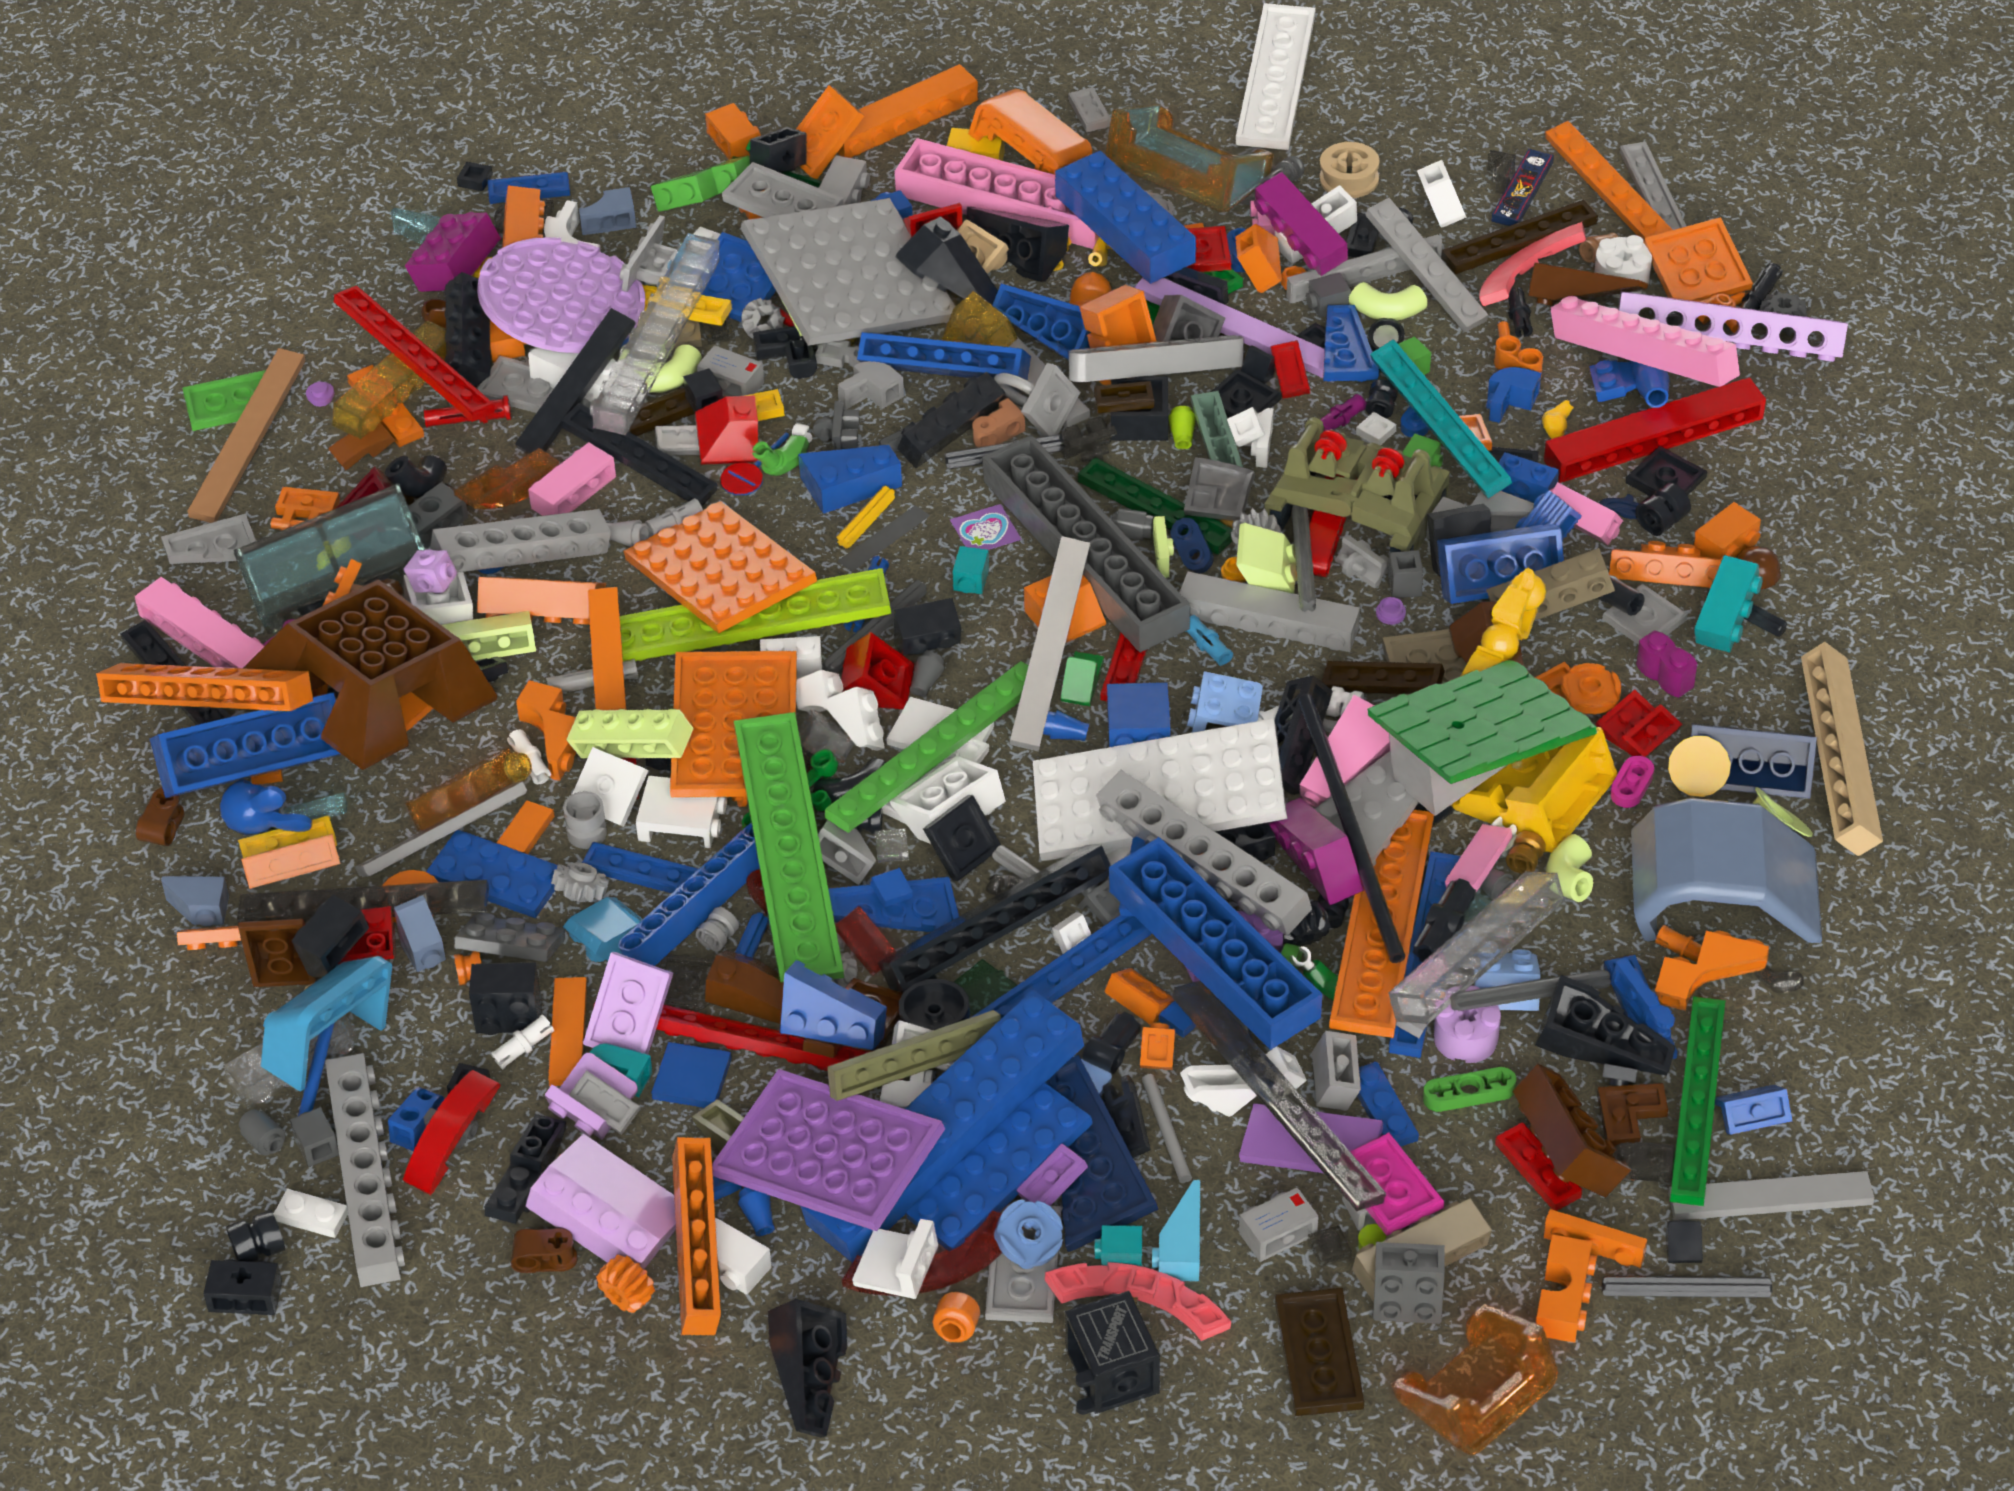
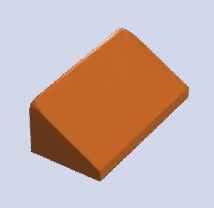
M1132 968L1112 973L1105 989L1107 995L1148 1024L1156 1023L1159 1020V1014L1176 1000Z

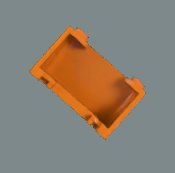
M1016 88L986 99L978 105L968 133L978 142L986 135L990 141L999 136L1035 165V170L1054 175L1056 170L1089 156L1093 152L1091 144L1087 139L1063 123L1025 91Z

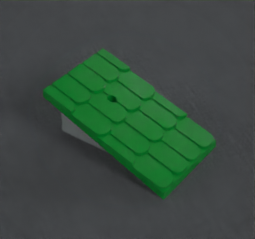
M1512 660L1504 661L1480 672L1478 670L1472 671L1443 684H1433L1407 696L1401 694L1367 709L1368 716L1389 733L1394 782L1402 784L1408 794L1435 816L1508 764L1597 734L1596 726L1591 723L1585 714L1576 711L1565 698L1553 693L1543 681L1534 678L1523 665Z

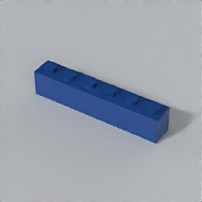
M861 332L857 360L861 363L867 361L885 363L894 370L967 378H972L973 376L979 378L987 372L993 379L999 373H1009L1028 380L1031 355L1021 348Z

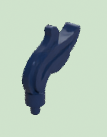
M1627 494L1625 498H1606L1599 502V504L1616 512L1621 517L1637 519L1635 510L1639 503L1633 502L1634 497L1630 494Z

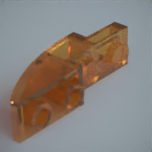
M538 448L505 469L495 465L454 490V495L474 509L485 510L505 507L528 498V489L558 466L559 461Z
M506 748L455 774L454 778L405 804L417 830L423 831L448 817L452 818L492 796L519 778L521 772L510 749Z

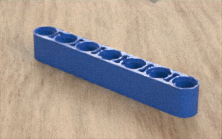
M751 823L619 941L618 945L622 955L655 966L702 924L714 908L724 904L760 871Z

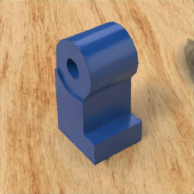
M421 1087L416 1088L388 1119L390 1142L414 1151L425 1130L423 1117L429 1108L437 1110L444 1101V1097Z

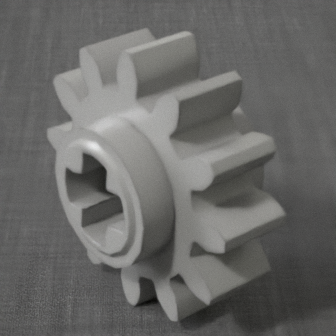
M568 862L567 867L559 864L557 869L554 870L551 884L555 885L554 890L563 891V896L570 900L593 902V898L602 900L603 895L606 894L609 881L605 880V874H597V869L591 865L580 862Z

